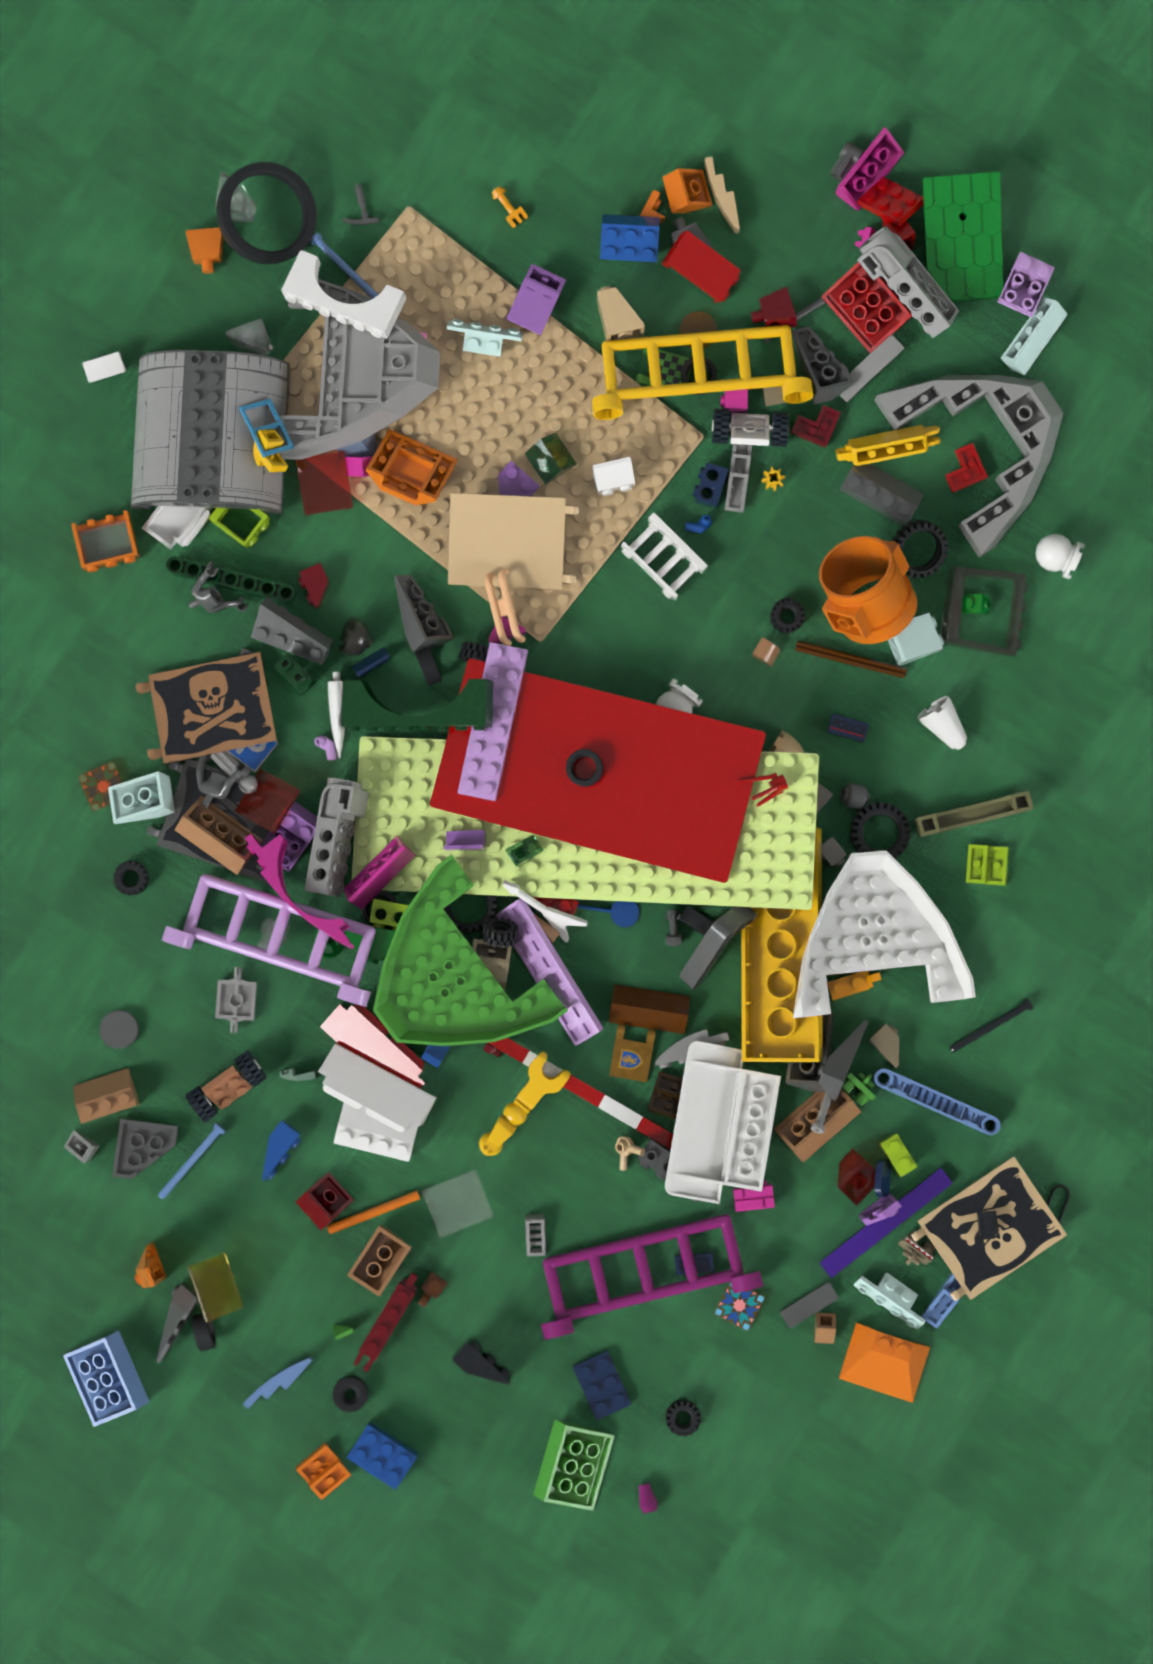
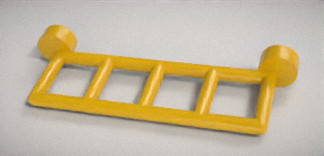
M788 325L606 340L602 343L606 394L598 395L592 399L593 417L596 419L612 420L623 415L622 400L782 386L784 402L798 404L813 398V387L811 379L796 377L791 328ZM780 337L785 374L751 377L747 340ZM736 341L740 378L707 381L703 344ZM691 345L695 382L662 385L658 347ZM647 349L651 386L617 389L614 351Z

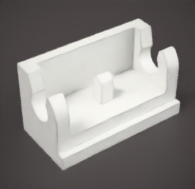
M119 351L82 363L89 383L126 372L122 355Z

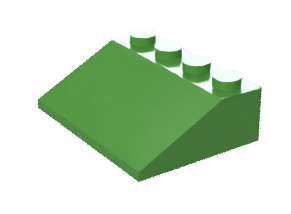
M555 1419L533 1495L543 1502L593 1511L615 1435Z

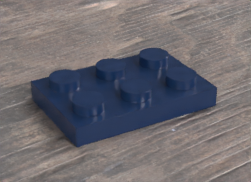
M608 1350L572 1366L596 1421L632 1405Z

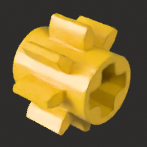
M771 467L769 473L767 471L763 472L766 478H763L761 482H766V490L770 487L775 492L777 486L783 487V483L780 480H784L785 476L780 475L781 469L776 471ZM770 477H777L776 481L770 482Z

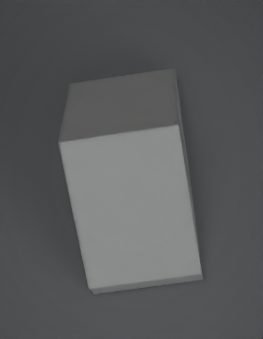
M75 1130L64 1145L82 1163L90 1162L100 1146Z

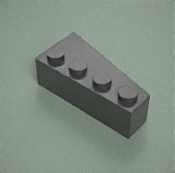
M267 596L260 604L251 638L322 665L329 656L333 639L315 627L308 626L303 622V619L293 616L287 612L286 608L278 606Z

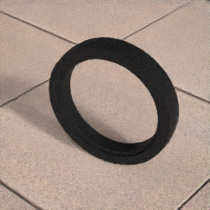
M256 162L238 169L227 179L218 196L216 212L220 231L229 246L249 261L259 264H277L290 260L306 247L315 231L317 211L309 187L298 174L278 163ZM261 175L276 178L289 186L297 196L302 209L303 221L297 239L289 247L278 251L261 250L247 243L237 232L231 218V200L237 186L247 178Z

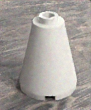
M949 696L937 699L931 703V707L928 710L925 708L918 715V720L951 749L956 748L959 750L966 745V733Z

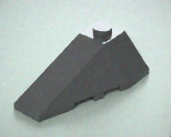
M809 326L791 330L804 377L812 380V399L814 404L833 400L853 385V380L847 367L835 358V354L823 345V341Z
M396 575L394 580L405 636L412 651L418 652L428 647L431 650L453 640L454 637L447 622L443 617L439 618L434 611L435 606L426 601L423 597L424 592L411 575Z
M864 1020L828 1057L826 1064L822 1063L817 1073L821 1075L818 1083L832 1100L836 1101L869 1021Z
M185 1282L180 1286L177 1284L171 1293L173 1298L170 1302L156 1360L158 1363L163 1361L203 1296L201 1292Z

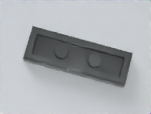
M829 1281L779 1312L789 1329L836 1301L839 1297Z

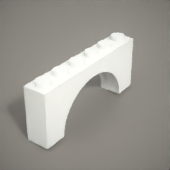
M300 250L281 289L285 299L291 303L298 302L308 310L315 309L325 317H335L342 324H352L359 331L367 330L374 337L388 339L407 299L404 291L386 285L383 291L370 301L359 304L339 302L329 297L319 286L318 273L321 266L319 258Z

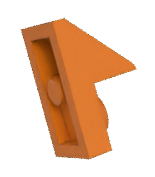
M653 190L640 216L659 217V224L665 221V216L656 212L662 201L660 200V192Z

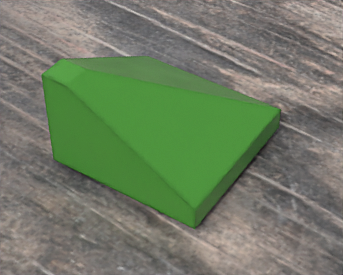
M337 1324L332 1326L337 1340L355 1331L354 1326Z

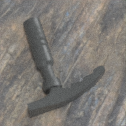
M355 185L358 204L362 211V219L344 218L343 222L352 225L379 223L378 217L368 218L369 214L366 211V201L362 185Z

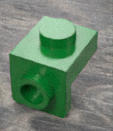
M965 594L960 596V614L989 615V610L991 609L989 596L984 594Z

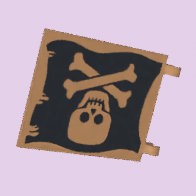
M261 652L148 675V683L136 684V690L139 694L149 691L152 694L161 748L147 750L150 760L163 757V762L166 764L277 741Z

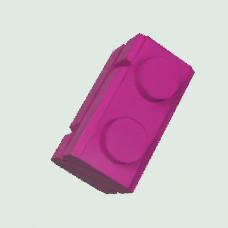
M767 1180L763 1181L762 1192L733 1187L736 1212L775 1208L773 1187L771 1183H767Z

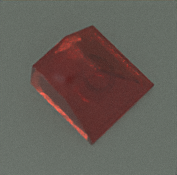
M852 1149L839 1162L837 1187L857 1206L874 1188L876 1170Z

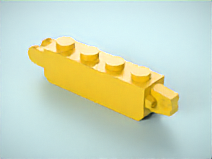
M923 425L849 439L845 447L835 449L836 458L838 461H852L854 465L860 466L925 453L928 451L929 446L940 444L941 439L938 436L927 437L938 434L940 427H923Z

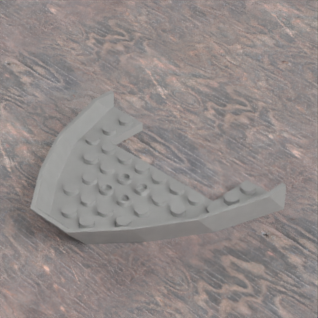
M318 279L321 289L329 297L339 302L359 304L372 300L363 294ZM288 301L289 308L306 309L298 302L291 303ZM399 316L388 339L374 337L367 330L359 331L349 323L342 324L335 317H325L319 416L281 415V421L294 448L279 454L283 459L302 460L359 443L404 417L438 389L440 351ZM280 430V434H279V435H280V437L284 440V443H283L282 446H285V445H287V443H286V441H285V439H284V437H283V435H282V433H281V430Z

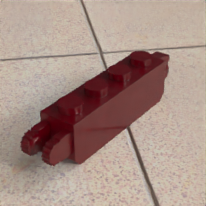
M412 1272L407 1281L402 1279L398 1283L359 1349L360 1352L353 1363L355 1366L360 1363L363 1354L370 1357L364 1366L365 1372L369 1370L373 1361H376L416 1293L418 1287L414 1283L418 1275Z

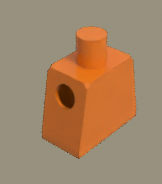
M220 228L185 230L194 263L196 265L202 264V273H213V263H220L222 261L224 237Z

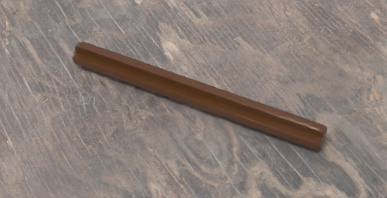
M803 641L796 643L795 650L798 652L899 678H905L907 673L906 668Z

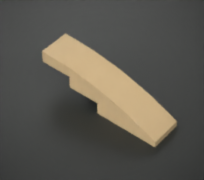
M707 157L704 160V166L715 202L728 225L737 234L739 233L740 226L734 191L726 192L723 174L715 175L713 157Z

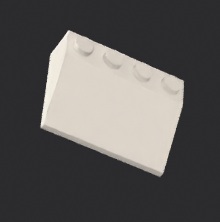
M346 1103L343 1104L335 1134V1144L409 1162L418 1130L417 1125L411 1123L408 1129L398 1132L366 1114V1107L362 1106L359 1109H355Z

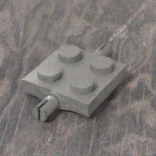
M234 967V979L218 980L215 1018L231 1021L230 1033H238V1022L255 1020L257 982H247L241 979L243 968L240 967L239 969Z

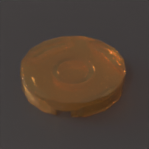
M701 311L692 312L684 317L679 327V334L717 331L715 321L709 314ZM704 343L703 349L709 347L712 343Z

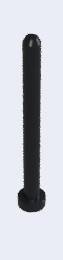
M1028 998L1023 999V1003L951 1045V1052H957L1027 1009L1029 1011L1033 1010L1031 1002Z

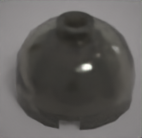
M350 617L351 621L347 620L341 633L340 639L343 640V644L338 646V650L340 653L348 656H358L366 648H370L373 638L370 637V629L365 622Z

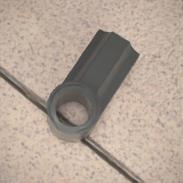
M847 141L839 154L840 157L831 169L830 175L834 179L842 181L862 156L864 150Z

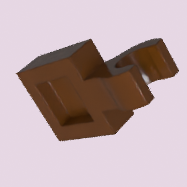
M431 1272L421 1287L425 1293L418 1304L425 1307L432 1296L437 1299L448 1282Z

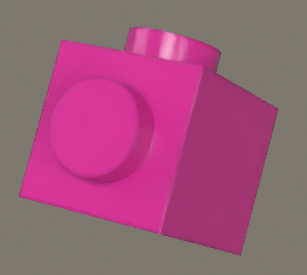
M748 389L725 391L724 395H721V407L729 409L730 413H747Z

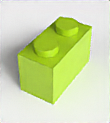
M893 1133L878 1142L898 1176L902 1177L917 1168L897 1133Z

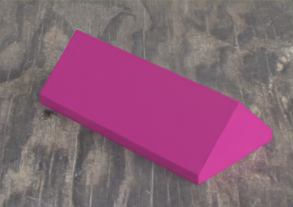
M884 127L837 187L835 194L857 211L861 209L857 200L882 177H886L904 154V151L887 128Z
M398 835L344 888L348 901L358 908L363 909L416 856Z

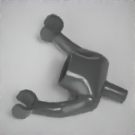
M210 561L192 588L191 593L195 600L188 603L189 607L193 609L201 605L208 613H216L230 607H236L237 610L245 612L249 603H243L244 597H240L239 600L223 601L221 594L213 586L202 588L209 576L214 577L218 571V568H212L214 563Z
M211 754L198 757L199 761L196 768L198 789L206 794L201 805L208 808L213 798L225 799L240 775L246 777L250 774V768L238 764L236 765V771L229 778L212 772L208 780H205L204 766L206 762L211 760Z

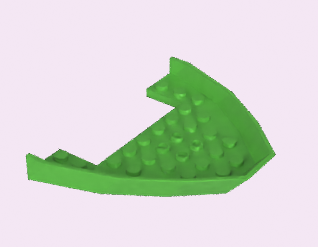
M452 854L435 867L402 914L382 965L373 1012L398 1043L451 1046L496 1042L552 1023L568 1011L544 979L540 980L514 1001H511L444 911L446 906L474 886Z

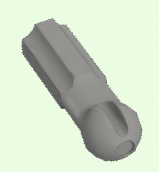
M227 751L211 755V758L229 777L236 771V765L239 763ZM240 775L236 780L240 790L244 793H253L257 789L258 782L252 775L246 777Z

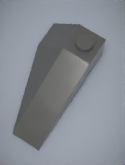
M833 1012L823 1015V1062H789L786 1084L807 1091L826 1092L818 1083L821 1075L817 1073L821 1064H826L828 1057L832 1054Z

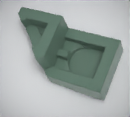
M296 1068L279 1072L281 1078L293 1081L318 1078L316 1071L297 1075Z

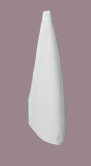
M333 672V681L328 682L329 714L336 756L341 758L345 727L341 726L343 681L340 680V672Z

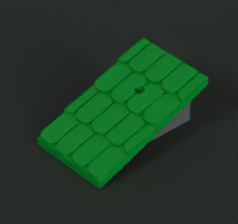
M1000 171L923 178L926 270L952 302L999 298L1003 290Z

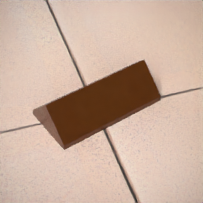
M614 984L608 1022L685 1034L690 996Z

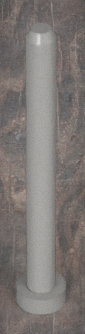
M825 1093L816 1123H812L811 1130L818 1134L824 1133L825 1126L823 1124L832 1100L827 1093Z

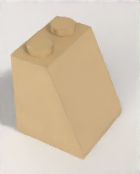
M606 286L597 291V304L606 340L644 337L645 326L643 321L616 287Z

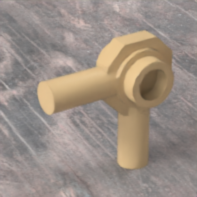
M621 1136L617 1139L615 1148L620 1154L619 1170L625 1171L627 1170L628 1156L632 1153L643 1156L645 1149L635 1146L629 1137Z

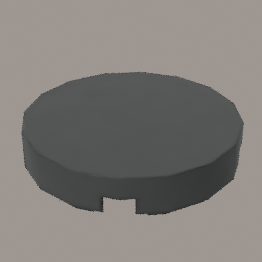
M116 1010L110 1012L103 1018L100 1024L101 1038L106 1045L112 1048L122 1049L129 1047L135 1042L139 1032L137 1020L126 1011Z

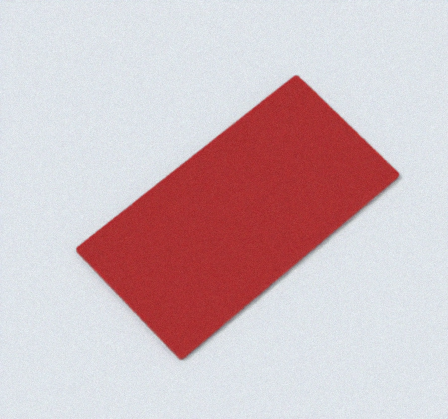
M475 659L467 661L459 694L465 687L468 679H482L486 662ZM524 672L497 800L491 801L458 794L471 728H467V731H456V728L449 729L430 800L431 807L721 883L728 881L754 783H737V780L756 776L766 737L765 732ZM577 750H591L603 762V775L592 786H579L573 783L567 776L566 762L569 756ZM581 757L574 763L573 770L578 778L586 780L594 775L596 765L593 759Z

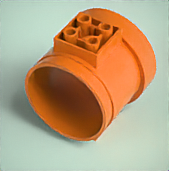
M859 536L839 543L825 556L819 569V580L828 599L823 605L822 610L833 631L843 633L847 638L857 643L876 644L895 637L910 624L916 613L917 596L908 577L905 575L909 565L898 543L881 540L878 537ZM880 580L875 586H873L869 590L856 595H851L863 585L870 583L872 581Z

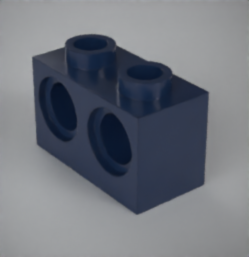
M706 463L705 468L701 467L698 478H701L700 485H695L692 495L696 497V503L717 508L728 469ZM710 472H714L717 474L718 478L716 480H710L707 477V474ZM709 490L712 496L704 498L702 491Z

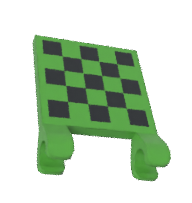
M647 349L643 350L644 355H647ZM658 349L662 385L680 384L681 370L684 363L690 358ZM691 369L688 372V379L690 377ZM642 374L636 376L635 382L640 385L651 386L649 377Z

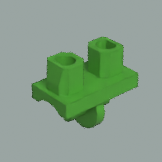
M848 1072L842 1089L848 1094L855 1087L859 1093L853 1100L859 1106L872 1101L876 1096L865 1085L870 1089L875 1086L870 1081L873 1075L869 1073L865 1076L860 1072L857 1075L862 1080L860 1082L851 1072Z

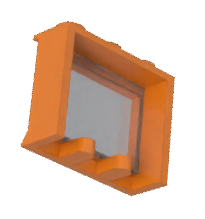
M127 510L123 511V515L115 517L107 515L105 516L106 519L98 521L90 519L87 520L86 524L78 526L75 523L71 524L81 568L84 571H88V573L96 572L99 570V567L106 566V568H112L117 566V563H132L136 561V558H140L130 513Z

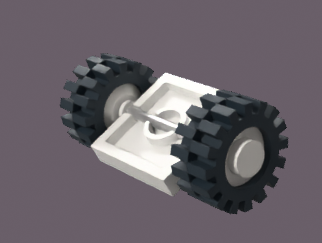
M714 409L712 443L727 444L728 432L731 431V444L769 446V433H771V446H787L789 431L788 412H773L772 425H769V415L731 413V423H729V409Z

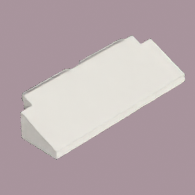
M158 506L142 529L170 550L176 543L182 547L188 546L211 516L210 511L213 508Z
M337 1043L334 1044L318 1071L326 1076L322 1082L324 1084V1092L355 1109H359L362 1106L366 1107V1114L398 1132L408 1129L411 1123L422 1126L437 1097Z

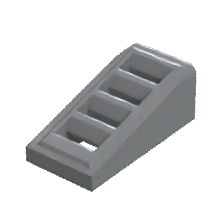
M544 1214L525 1215L527 1257L546 1256ZM530 1230H541V1232L530 1233ZM530 1238H541V1240L530 1241ZM542 1245V1248L530 1249V1246Z

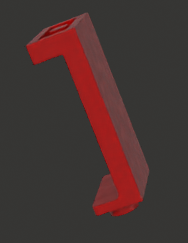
M688 230L681 232L661 263L666 268H673L712 297L714 303L724 302L730 293L728 290L738 282L740 278L738 275L741 272L739 268Z

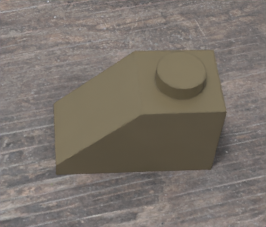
M883 1024L867 1040L893 1068L899 1066V1037L896 1035L898 1031L891 1024L889 1026Z

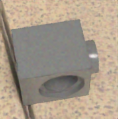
M833 837L822 844V858L829 867L835 865L837 868L846 861L843 857L847 854Z

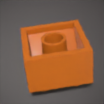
M678 168L662 177L672 213L685 214L713 206L703 170Z

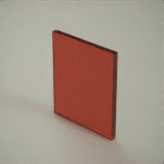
M344 451L296 460L305 515L309 516L310 514L353 508Z
M260 768L255 776L258 782L257 789L253 793L244 794L235 812L276 834L300 790Z

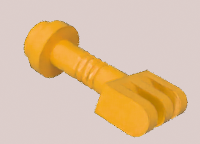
M499 186L492 191V198L494 200L499 199L510 215L505 219L514 229L516 224L513 222V219L518 224H521L522 220L519 215L521 214L525 220L528 218V215L521 206L515 210L504 195L506 190Z

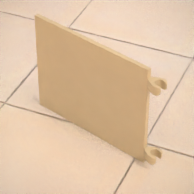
M450 493L448 585L485 586L486 574L493 573L495 575V578L492 580L493 587H500L498 575L499 571L504 568L509 571L506 576L508 587L562 590L563 582L575 583L576 574H563L565 514L577 515L579 513V506L566 505V498Z

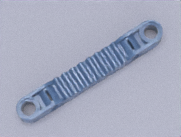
M880 1068L873 1073L872 1079L874 1084L882 1089L984 1134L995 1135L1000 1130V1121L995 1116L891 1070ZM884 1072L887 1074L888 1080L882 1084L879 1082L878 1076ZM988 1120H992L994 1123V1127L991 1130L985 1128V1123Z

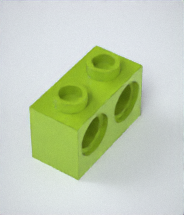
M373 899L369 922L374 923L373 927L385 929V925L393 926L392 930L396 931L398 923L395 920V916L399 912L404 913L409 905ZM379 909H384L387 913L383 920H379L376 917V912Z

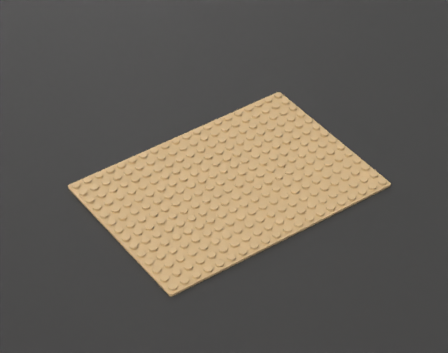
M407 207L355 272L378 295L386 285L404 291L407 299L400 311L399 317L407 321L418 332L427 333V340L440 351L439 385L435 392L404 417L376 432V451L387 431L391 429L458 459V462L436 502L413 505L380 490L370 476H345L344 460H338L337 449L305 459L447 570L449 562L450 493L500 495L498 475L510 461L540 485L532 496L566 498V505H578L579 513L577 515L565 514L563 574H576V582H563L562 590L508 587L511 599L513 598L514 602L512 603L513 608L516 610L517 624L524 627L529 635L541 642L697 448L704 435L656 397L622 400V416L612 420L594 418L592 399L598 395L606 394L603 356L551 315L541 335L506 320L519 291L412 207ZM351 278L343 286L368 296ZM321 314L283 360L290 363L287 415L319 416L325 316ZM452 319H460L463 323L471 324V322H478L482 326L487 327L497 325L501 329L506 330L515 328L524 334L522 341L503 339L501 356L499 357L463 351L465 332L447 330L446 328L448 322L452 321ZM615 366L617 389L642 387ZM630 457L635 479V486L632 487V490L621 492V490L613 491V494L609 496L598 495L592 473L593 465ZM467 585L489 602L485 586ZM494 587L497 601L503 599L501 588Z

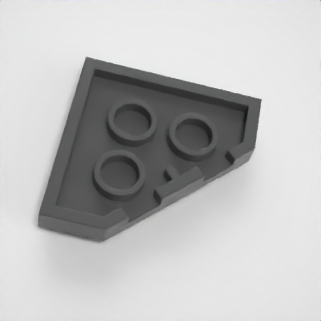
M120 1119L112 1177L133 1179L176 1146L179 1126Z

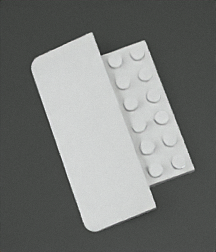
M695 1041L689 1045L665 1180V1190L668 1194L719 1204L722 1185L762 1192L781 1076L742 1069L741 1049Z

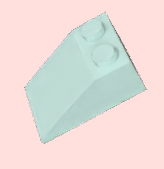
M159 771L108 787L114 824L159 818L175 813L170 776Z

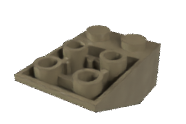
M474 939L473 950L502 989L506 991L512 947L505 948L503 946V948H499V946H496L495 948L492 944L490 946L487 945V942Z

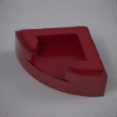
M488 1043L483 1049L485 1052L494 1054L498 1058L502 1057L504 1053Z

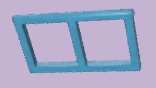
M271 398L239 407L262 457L294 448ZM268 405L276 423L253 428L245 411ZM279 427L287 445L264 451L256 433L259 430Z

